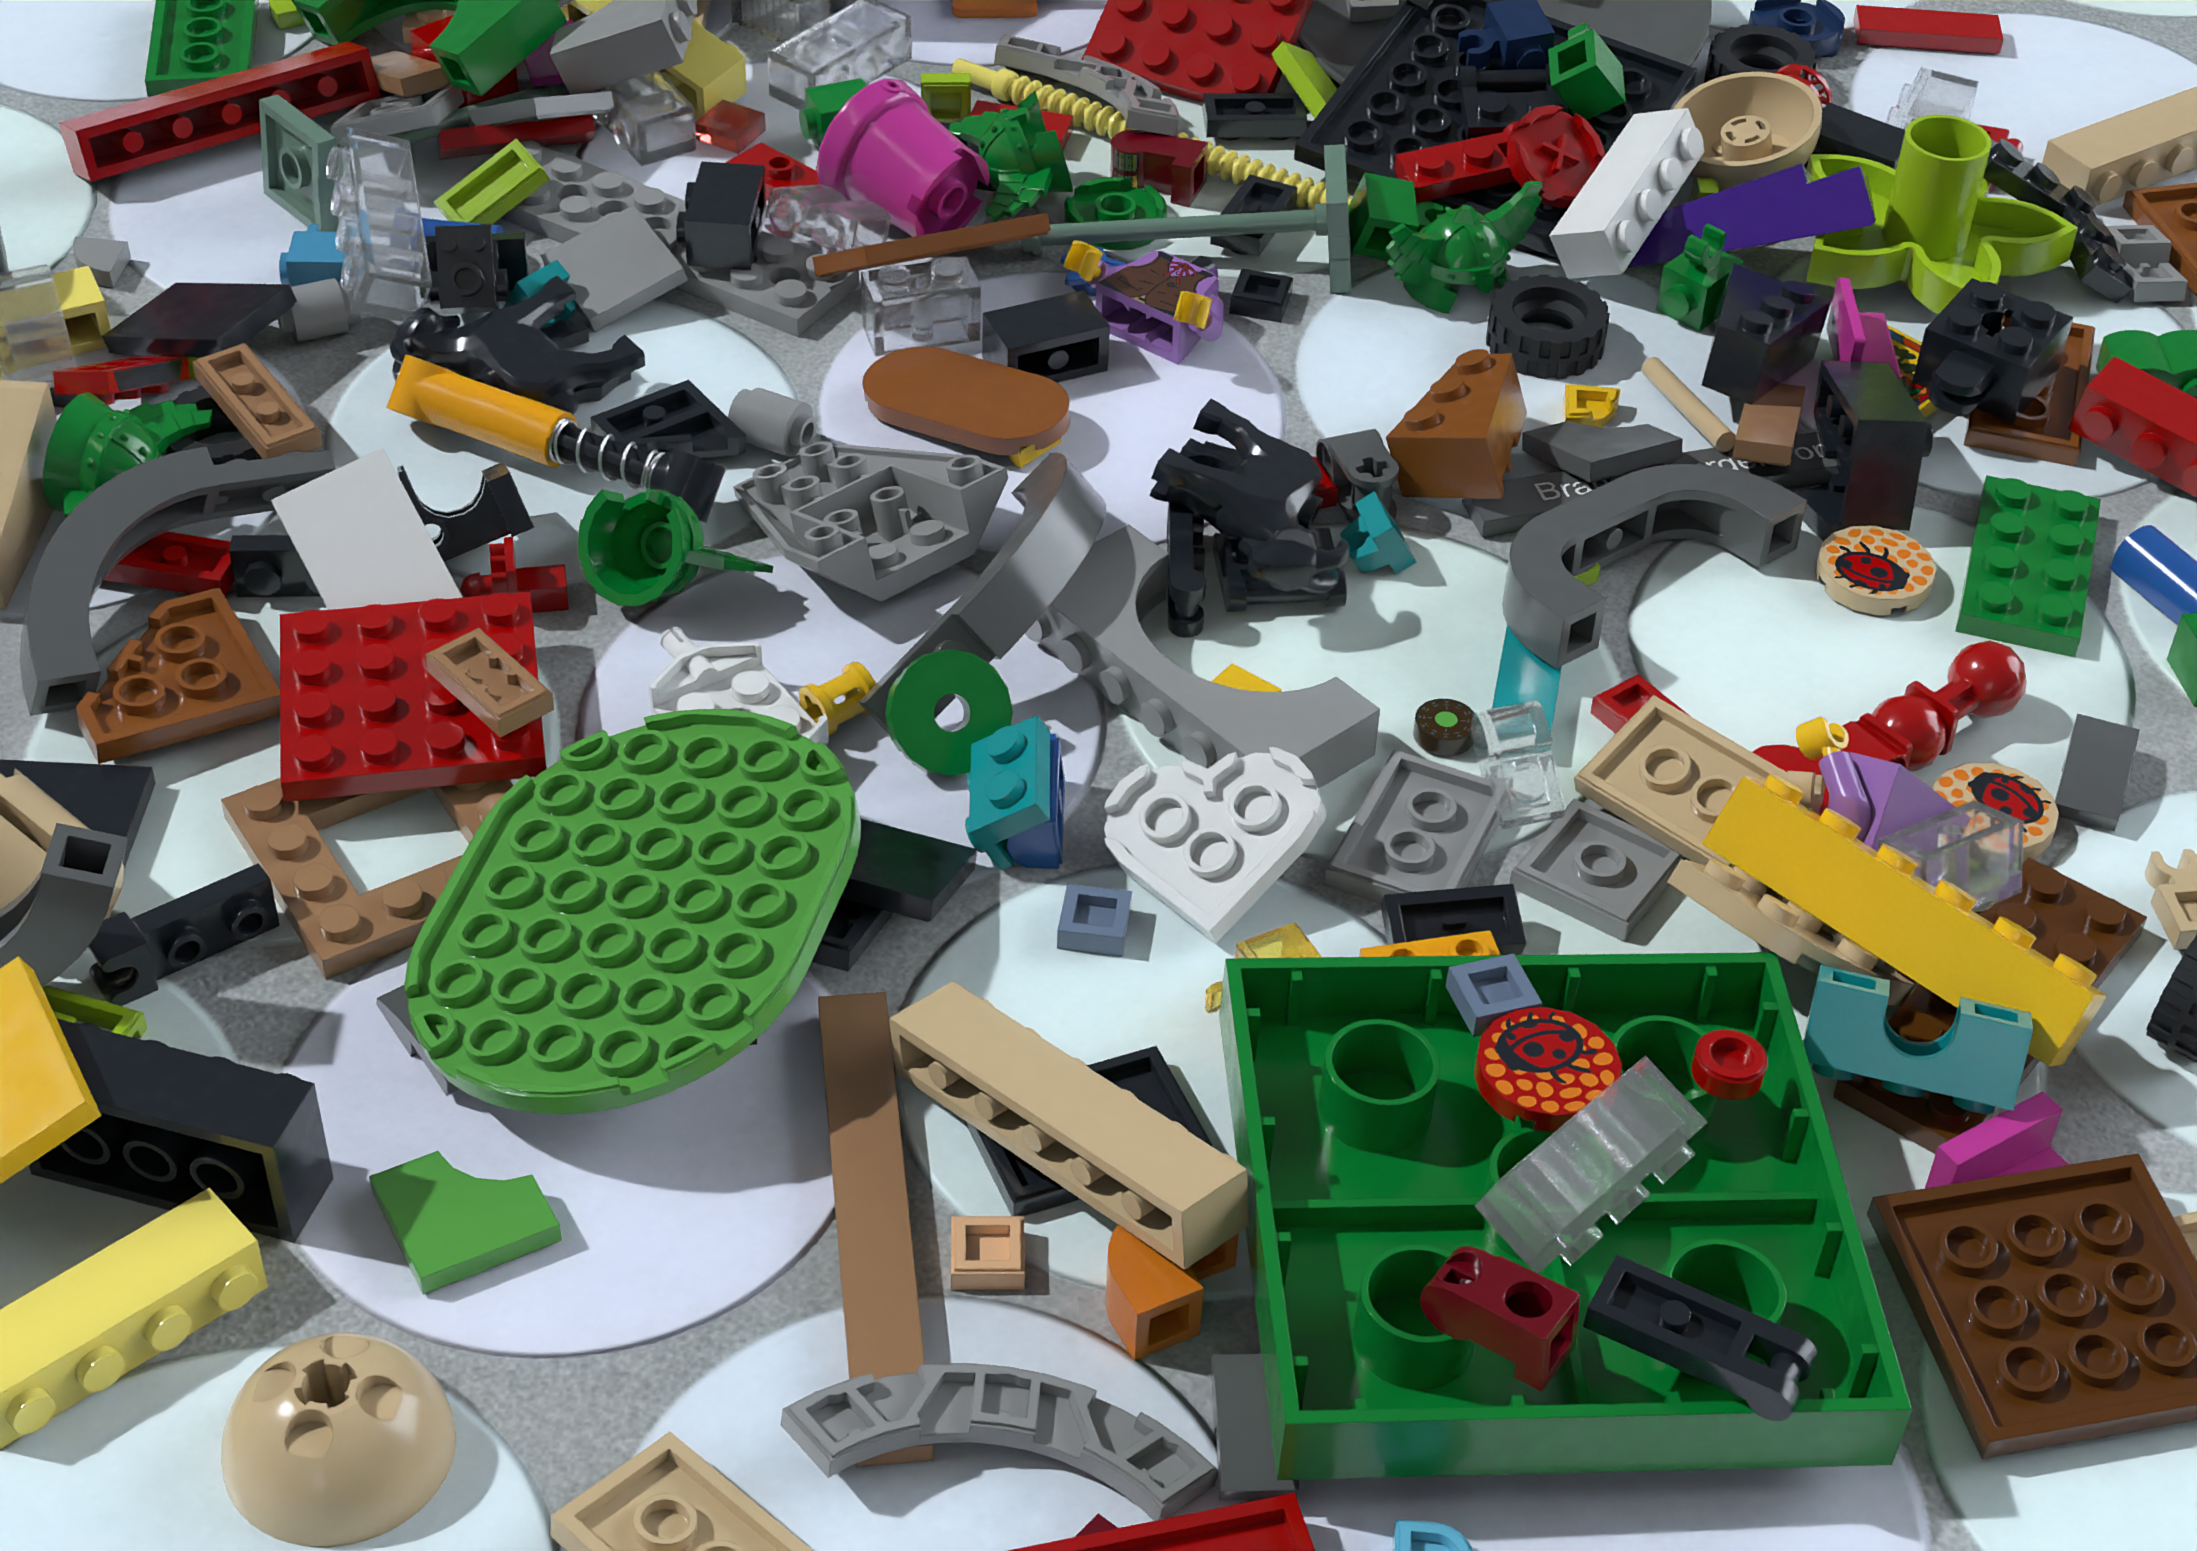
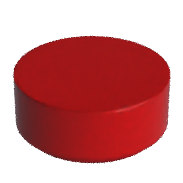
M1715 1030L1707 1033L1698 1041L1691 1064V1072L1695 1082L1710 1095L1725 1100H1742L1753 1096L1761 1088L1768 1066V1057L1762 1045L1751 1036L1735 1030Z

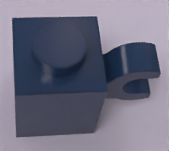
M1502 0L1491 2L1486 5L1484 28L1461 31L1458 34L1457 51L1459 53L1467 51L1466 65H1475L1476 69L1486 67L1490 61H1492L1496 70L1543 69L1544 64L1549 63L1548 49L1553 47L1555 31L1537 0Z

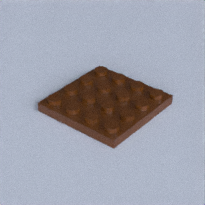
M2139 1153L1872 1197L1867 1211L1868 1219L1981 1459L2197 1420V1259Z

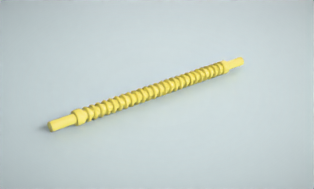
M961 58L956 59L953 63L951 73H971L972 84L991 90L992 95L999 100L1005 102L1012 100L1016 106H1019L1025 98L1035 91L1039 100L1040 110L1073 115V125L1075 127L1084 125L1088 132L1096 129L1098 135L1105 136L1108 134L1112 140V137L1119 132L1137 130L1126 128L1124 116L1120 111L1115 113L1112 106L1103 108L1102 104L1098 101L1091 104L1087 97L1078 99L1075 93L1066 95L1063 89L1055 91L1052 85L1046 84L1042 86L1039 80L1031 82L1027 76L1019 78L1016 72L1006 68L1000 69L997 72ZM1180 132L1176 135L1177 137L1188 138L1185 132ZM1192 137V138H1190V139H1193V140H1199V141H1200V139H1199L1198 137ZM1205 141L1208 142L1207 172L1210 176H1215L1219 173L1222 180L1226 181L1232 177L1235 185H1241L1249 175H1254L1298 187L1296 205L1299 208H1303L1308 204L1309 210L1315 209V204L1326 203V184L1324 182H1318L1314 186V180L1311 177H1307L1302 181L1301 175L1297 172L1292 173L1290 176L1285 168H1281L1276 172V167L1272 163L1263 167V162L1260 159H1255L1251 162L1247 154L1238 158V153L1235 150H1230L1226 153L1223 146H1216L1213 149V144L1210 141ZM1348 193V206H1349V204H1350L1352 198L1349 197V193Z

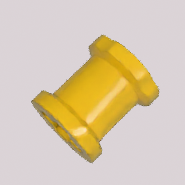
M851 662L843 667L841 675L819 686L809 683L801 687L798 691L799 705L815 723L819 721V717L822 715L828 718L829 737L835 734L837 725L860 713L870 715L858 702L876 685V682L862 664ZM843 695L845 700L836 704L834 699Z

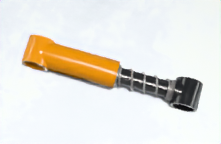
M407 354L404 357L386 407L421 422L449 429L549 467H558L561 464L569 466L575 463L578 464L580 470L584 473L591 474L597 471L601 473L606 481L611 482L620 479L629 489L636 490L641 487L644 492L648 488L668 491L677 497H682L698 516L699 521L704 523L707 522L726 470L721 465L675 448H671L670 452L659 453L657 450L648 453L637 449L635 442L625 445L615 441L612 434H608L606 437L594 434L590 426H586L584 429L577 428L576 419L569 412L472 380Z

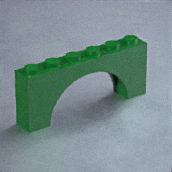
M292 0L316 40L331 45L350 42L365 31L402 15L427 10L455 11L447 27L429 47L453 87L479 96H483L568 22L558 5L560 0Z

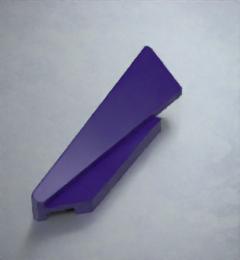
M1799 164L1667 209L1627 268L1673 260L1684 252L1686 241L1690 235L1702 239L1703 229L1706 224L1726 232L1723 252L1871 226L1875 223L1876 218L1868 177L1863 169L1857 166L1812 181L1808 170L1803 164Z

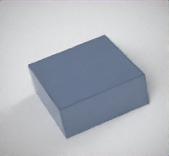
M1067 883L1057 930V949L1123 957L1132 908V891Z
M1514 953L1456 965L1448 969L1446 988L1473 1037L1482 1035L1495 1019L1514 1010L1542 1007V1001Z

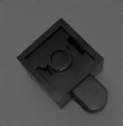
M1972 278L1925 328L1912 382L1929 389V401L1942 411L1966 415L1977 408L2014 423L2058 372L2074 317L2056 311L2047 303L2030 301L2004 291L2002 287L1995 283L1981 282ZM2011 318L2009 326L2004 328V319Z

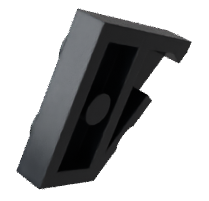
M689 379L590 417L592 433L602 437L612 434L615 441L625 445L635 442L637 449L651 453L653 450H657L659 453L670 452L671 448L700 458L734 456L746 453L745 433Z

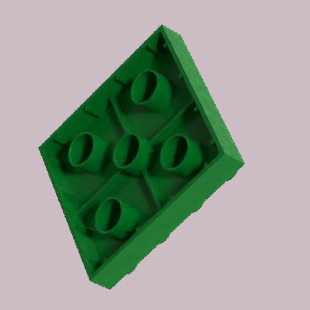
M1774 952L1515 955L1542 1001V1007L1572 1012L1597 1025L1614 1043L1622 1063L1617 1095L1613 1098L1610 1109L1602 1119L1580 1130L1561 1132L1533 1129L1534 1121L1525 1120L1516 1115L1515 1122L1498 1114L1481 1096L1474 1077L1480 1036H1472L1446 988L1448 969L1452 966L1504 955L1225 958L1219 1020L1237 1162L1247 1169L1249 1226L1245 1229L1277 1480L1878 1466L1893 1464L1913 1409L1777 954ZM1715 1030H1735L1751 1036L1762 1045L1768 1057V1066L1762 1086L1756 1094L1742 1100H1725L1710 1095L1695 1082L1691 1072V1064L1696 1045L1704 1035ZM1472 1246L1496 1257L1500 1255L1581 1294L1576 1346L1542 1392L1514 1378L1515 1363L1471 1340H1457L1442 1333L1424 1314L1420 1303L1422 1290L1450 1255L1459 1247ZM1616 1254L1808 1338L1818 1351V1359L1809 1377L1796 1384L1799 1389V1399L1790 1417L1783 1421L1765 1419L1749 1407L1746 1399L1584 1328L1583 1324L1587 1308ZM1748 1354L1747 1358L1767 1366L1765 1360Z

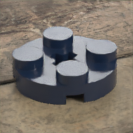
M1757 0L1754 11L1751 10L1748 24L1779 27L1790 33L1794 32L1800 35V38L1812 44L1811 48L1816 50L1817 57H1833L1839 53L1845 17L1839 8L1826 0H1817L1816 6L1801 2V0Z

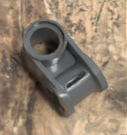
M1368 429L1319 439L1316 443V458L1338 489L1337 502L1345 513L1346 519L1352 523L1358 518L1360 514L1355 503L1375 491L1395 520L1397 507L1392 498V484L1398 479L1399 466L1384 446L1379 432L1376 429Z

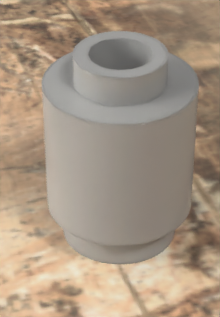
M336 278L291 287L297 302L292 308L277 318L281 333H292L296 343L348 332L350 325L361 323L359 305L351 281L338 283Z
M755 388L752 391L748 389L741 390L733 399L728 418L745 433L746 443L790 458L795 457L802 447L813 442L817 429L816 419L813 417L812 408L808 403L763 388Z

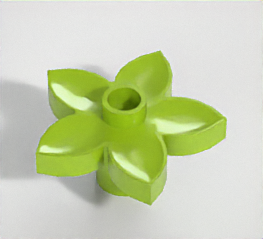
M1928 115L1911 121L1905 130L1896 170L1882 163L1860 157L1839 154H1810L1807 170L1811 174L1812 181L1860 166L1869 180L1876 221L1873 225L1816 235L1806 279L1807 282L1836 287L1838 278H1850L1852 289L1882 287L1899 281L1908 285L1914 297L1926 308L1939 314L1972 278L1981 282H1991L1998 285L2000 276H2030L2050 271L2069 261L2078 227L2056 213L2037 205L2015 199L1988 197L1991 183L1983 177L1992 141L1983 128L1963 118L1950 115Z

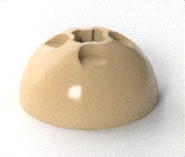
M1742 72L1715 78L1688 92L1673 108H1688L1695 127L1699 129L1703 137L1705 152L1690 175L1694 178H1715V181L1718 183L1719 192L1799 164L1805 165L1810 154L1815 149L1822 125L1821 102L1815 92L1797 79L1771 72Z
M335 1332L312 1336L285 1347L266 1360L247 1379L230 1408L222 1435L221 1465L224 1484L233 1505L251 1525L275 1539L310 1547H336L363 1542L398 1527L418 1513L432 1499L446 1479L452 1465L456 1448V1426L447 1396L437 1379L420 1360L405 1349L388 1340L361 1333Z

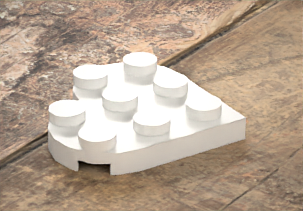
M1269 747L1270 753L1255 752L1241 758L1238 757L1236 752H1233L1223 757L1209 769L1180 759L1181 766L1164 765L1150 770L1149 766L1145 764L1139 766L1120 780L1105 803L1104 808L1108 816L1104 828L1106 836L1104 840L1113 858L1126 874L1214 943H1217L1306 850L1318 832L1319 827L1322 826L1326 819V808L1311 771L1297 756L1277 747Z

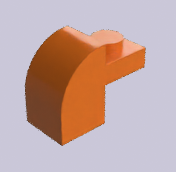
M1118 1225L1115 1228L1108 1245L1105 1306L1111 1325L1134 1361L1200 1335L1204 1288L1199 1281L1236 1266L1239 1233L1184 1270Z

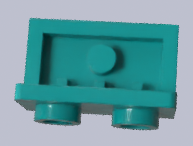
M1037 715L1013 726L1002 727L993 735L971 744V768L966 778L970 792L969 817L965 820V828L973 847L978 849L977 851L980 853L985 852L1000 870L1014 866V860L1007 850V838L1050 820V730Z

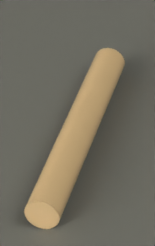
M1651 357L1643 363L1642 373L1718 451L1728 452L1734 447L1736 435L1659 358Z

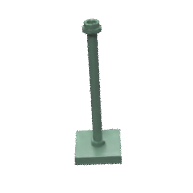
M564 83L533 86L532 88L456 109L435 126L336 145V138L278 94L259 99L264 194L307 227L311 224H318L319 231L337 232L339 227L337 166L438 137L441 130L470 127L467 110L529 98L567 95L566 86Z
M1345 144L1324 145L1326 203L1315 204V209L1050 224L1051 231H1048L1047 235L1022 239L1023 252H1033L1034 256L1043 255V246L1069 245L1074 240L1084 243H1105L1316 231V236H1328L1330 294L1351 292Z

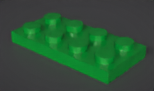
M156 0L145 75L148 97L253 68L259 0Z
M1986 475L1980 497L1955 632L2075 658L2081 640L2101 499L2085 496L2073 490L2060 491L2027 484L2015 478L2002 479Z

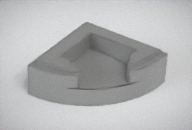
M75 237L73 242V252L77 267L89 266L98 285L114 287L131 258L128 242Z

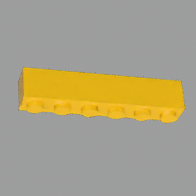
M1772 773L1768 775L1765 781L1748 776L1741 778L1703 840L1702 845L1956 1008H1958L1960 997L2030 1012L2033 1033L2028 1054L2048 1067L2064 1064L2108 996L2092 986L2097 977L2094 972L2061 953L2053 962L2031 948L2036 937L2029 931L2002 916L1998 918L1995 924L1989 922L1972 911L1977 900L1971 895L1942 879L1936 888L1913 874L1919 865L1916 861L1884 843L1878 851L1874 850L1856 838L1861 830L1857 824L1829 808H1825L1821 816L1799 803L1805 793L1783 778Z

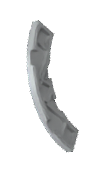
M1004 34L996 46L994 64L1051 77L1091 92L1120 111L1126 121V128L1176 136L1179 117L1176 105L1170 98H1163L1162 100L1160 88L1146 79L1119 66L1089 55L1084 56L1083 60L1062 57L1061 47Z

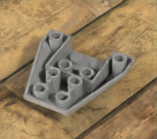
M815 442L802 447L799 450L798 456L781 464H768L756 469L753 472L752 478L733 486L735 497L787 560L850 590L882 602L975 554L1007 483L1008 474L1006 467L982 460L977 455H958Z

